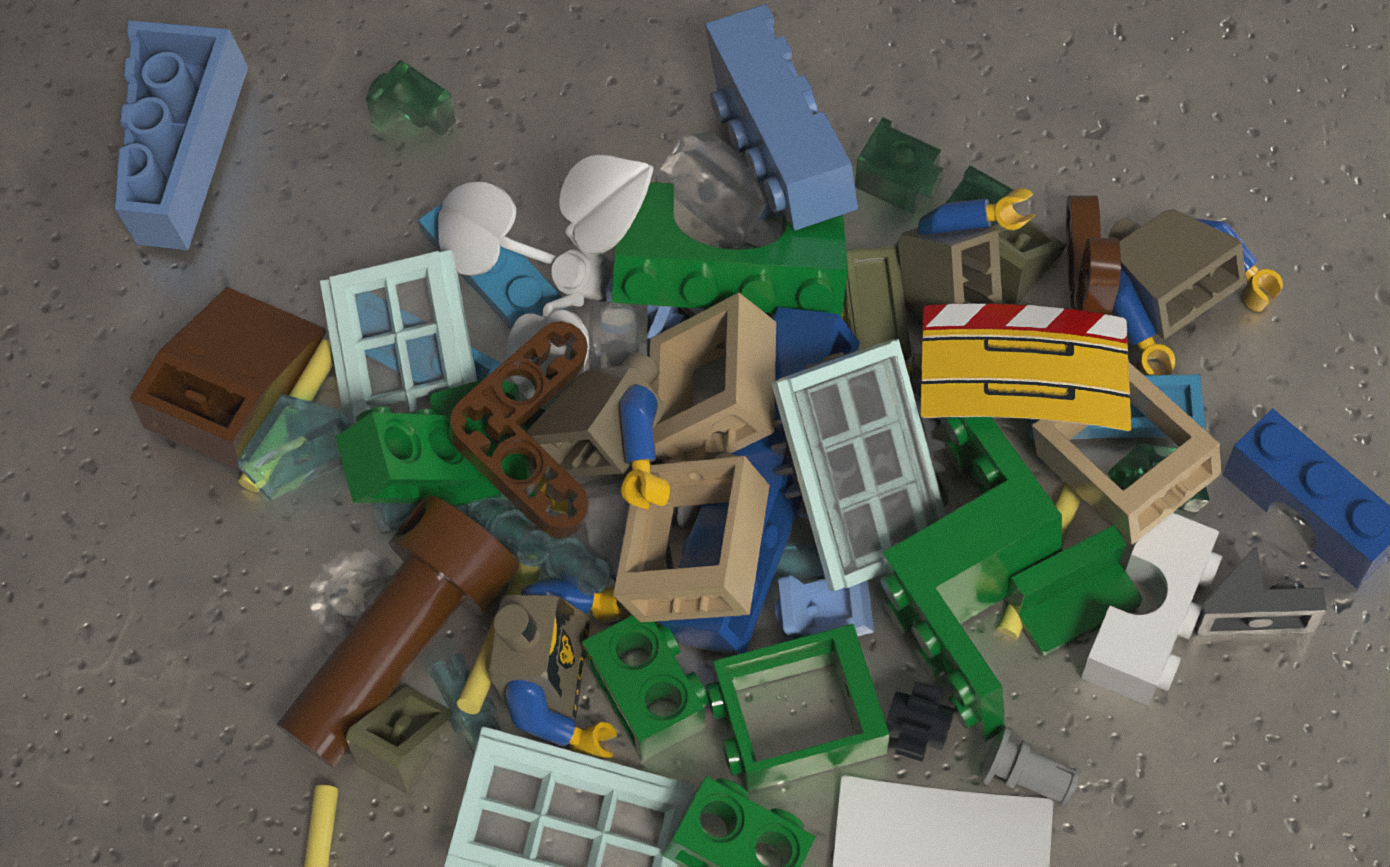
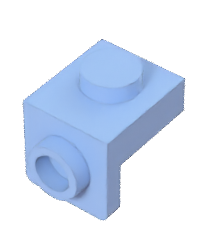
M792 575L778 579L780 598L775 602L776 618L781 629L793 639L849 624H854L857 636L874 633L868 580L849 588L829 591L826 579L803 584Z

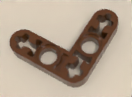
M1068 195L1065 226L1070 309L1112 315L1121 274L1119 239L1101 238L1098 196Z
M562 321L553 322L543 327L463 397L452 410L448 430L450 440L455 448L540 531L555 538L570 537L582 527L589 506L587 493L520 426L575 378L584 366L588 349L586 337L578 327ZM550 343L558 348L566 343L572 347L569 356L570 360L562 355L557 357L548 365L545 375L540 366L549 357ZM511 376H523L532 382L535 393L526 401H514L505 395L502 390V383ZM467 416L475 422L482 417L487 419L486 433L497 445L502 436L508 438L498 445L492 457L486 455L489 453L491 444L488 438L479 431H474L470 435L464 432ZM510 454H524L534 463L535 472L525 480H514L504 473L501 462ZM545 476L550 478L545 492L554 501L560 503L566 498L572 501L571 518L563 513L558 514L555 518L549 515L551 501L540 489L534 498L528 496L536 491Z

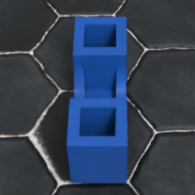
M1272 408L1233 446L1222 475L1265 512H1268L1277 502L1283 503L1298 512L1307 521L1315 534L1316 542L1312 551L1356 589L1390 557V505Z

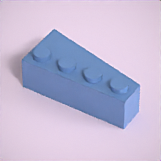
M764 4L705 23L717 91L710 93V100L718 123L723 124L727 122L729 135L736 152L745 151L747 164L754 181H764L766 196L774 212L782 211L795 231L858 210L852 163L825 112L819 113L813 90L806 76H797L791 58H793L792 50L784 36L775 38L774 16L769 6Z
M128 20L127 37L130 41V58H125L124 78L128 83L127 101L125 105H122L121 124L124 127L123 147L119 148L115 211L137 245L189 250L248 70V65L230 29Z

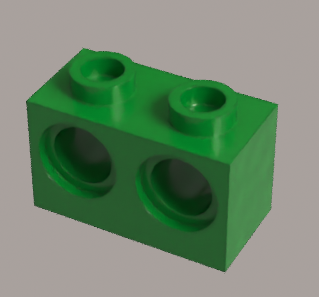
M388 407L372 408L357 415L355 424L335 436L353 503L419 504L427 494L438 497L446 502L479 482L480 479L476 467L455 448L450 440L448 430L451 415H436L433 409H421L410 413H392Z
M632 615L582 641L585 663L642 762L705 729L704 706L710 704L708 695L698 676L694 672L685 675L675 657L680 655L681 652L670 628H666L661 624L656 626L655 622L640 623ZM632 649H641L650 655V658L645 663L638 666H630L620 660V657L625 652ZM661 698L674 700L680 706L675 713L669 716H657L648 710L651 703Z
M705 776L693 793L661 855L682 867H767L759 861L755 852L756 844L765 843L773 846L778 851L781 857V867H801L816 836L805 831L802 821L793 814L777 808H772L769 811L749 800V793L735 782L723 778H718L715 781ZM711 813L720 817L726 825L727 836L717 838L707 834L701 826L700 815Z

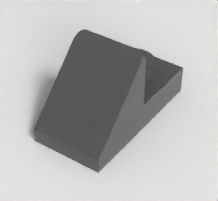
M1255 547L1204 602L1195 624L1196 636L1315 632L1327 611L1324 588H1305L1301 583L1284 582L1273 585L1268 590H1263L1258 549Z

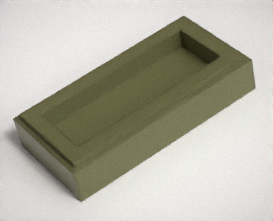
M897 246L847 250L848 275L844 302L847 325L860 341L858 350L892 339H899L904 360H909L912 353Z

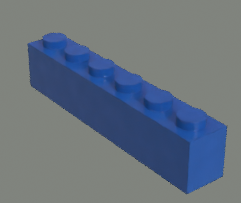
M778 307L773 319L776 321L775 381L805 370V366L823 361L825 356L858 350L860 341L839 314ZM775 398V420H779L781 416ZM775 427L773 434L731 453L745 456L770 485L750 615L658 621L662 626L670 628L674 637L683 645L731 655L742 654L747 650L803 499L802 496L787 499L784 494L794 483L792 477L776 475L775 471L787 463L786 455L778 454L771 449L772 445L785 441V434L778 431ZM729 502L702 504L692 532L684 541L682 558L678 568L719 565Z

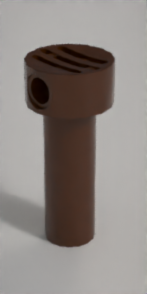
M430 494L425 495L388 542L392 550L403 560V563L276 724L290 738L331 768H335L349 750L346 741L349 728L390 697L458 607L461 605L479 615L484 614L520 567L516 558L488 531L457 508Z

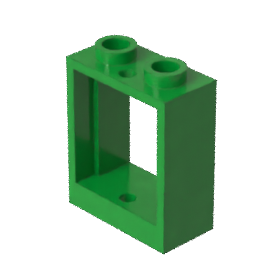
M854 624L713 661L714 683L705 685L710 701L709 706L714 720L725 718L730 735L729 739L722 740L725 760L731 776L742 775L747 792L887 754L890 734ZM833 665L855 735L757 762L736 691Z

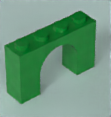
M650 182L644 201L624 237L614 246L612 303L708 309L737 293H741L764 313H776L778 307L839 314L842 318L848 275L844 215L794 231L783 213L781 237L776 241L753 249L734 250L717 248L694 240L678 227L674 219V183Z

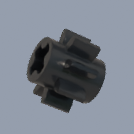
M915 681L912 695L899 691L895 692L886 720L890 737L898 739L895 746V754L923 762L927 748L943 752L955 708L940 704L944 689Z

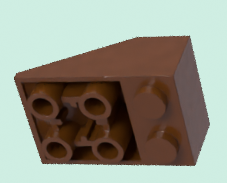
M226 287L158 351L132 393L130 400L145 429L244 471L304 368L325 336L326 329Z

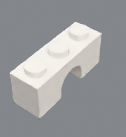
M1171 513L1137 540L1125 572L1132 581L1147 587L1154 594L1159 608L1149 614L1134 615L1109 606L1088 656L1081 679L1146 706H1149L1156 687L1169 691L1181 661V657L1171 654L1177 635L1189 640L1202 609V606L1191 602L1197 586L1201 585L1210 589L1223 557L1212 552L1220 531Z

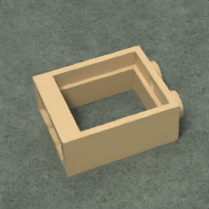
M737 293L650 339L649 358L655 362L659 369V375L651 384V388L664 402L665 412L653 429L655 456L663 462L665 460L678 459L688 462L715 459L718 455L731 454L774 433L772 424L775 421V394L771 383L775 381L776 321L741 293ZM726 354L725 391L693 406L694 370Z
M1128 361L1130 403L1177 444L1179 448L1123 491L1069 441L1088 426L1087 424L1037 419V422L1032 427L1037 456L1111 526L1115 525L1121 536L1132 545L1221 475L1220 443Z
M721 454L715 457V459L688 462L670 459L658 465H650V474L668 481L670 485L669 500L664 506L650 503L648 510L630 504L613 596L640 623L750 615L770 485L745 456L734 454ZM729 502L719 565L663 570L674 507Z

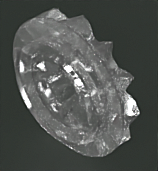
M367 548L362 552L347 553L341 550L336 559L328 564H320L319 574L315 578L314 583L309 584L311 610L315 619L328 633L343 639L364 613L359 611L358 605H354L351 598L340 599L341 596L348 593L347 584L350 583L348 578L354 576V579L358 580L362 587L372 586L371 589L364 592L365 602L363 604L366 610L397 569L392 565L388 557L382 558L371 553Z

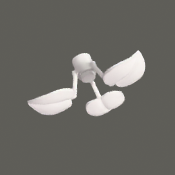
M592 155L575 164L564 180L559 204L563 216L571 222L567 226L565 234L579 250H568L560 256L533 248L505 236L514 224L516 207L511 197L496 185L478 181L465 183L453 189L442 203V209L438 217L439 246L441 252L450 249L453 251L458 273L476 276L489 271L497 262L502 246L510 251L551 265L553 281L561 292L567 294L565 297L546 303L542 316L524 314L519 317L514 323L507 341L506 357L508 359L538 331L553 322L571 323L578 327L585 335L588 349L583 368L575 378L541 407L545 411L582 374L589 353V335L586 326L576 314L561 309L571 305L581 307L584 304V298L594 301L606 298V288L613 274V263L603 253L619 243L634 221L644 201L654 167L648 163L609 155ZM550 343L549 357L540 366L545 375L548 365L557 357L562 355L570 360L569 356L572 348L566 343L558 348ZM512 376L515 384H518L519 390L525 397L531 398L535 393L532 382L523 376Z

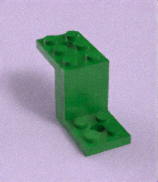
M941 417L942 424L948 434V440L945 441L946 453L959 472L968 469L978 483L975 486L977 498L882 552L886 576L882 577L880 581L890 599L884 604L893 623L902 634L911 630L921 646L916 649V653L925 671L933 681L942 677L953 693L952 696L948 697V702L952 708H955L954 714L965 729L974 725L983 740L987 742L997 736L1002 728L1006 726L1003 687L961 626V623L1006 598L1012 576L1063 551L1062 514L992 417Z

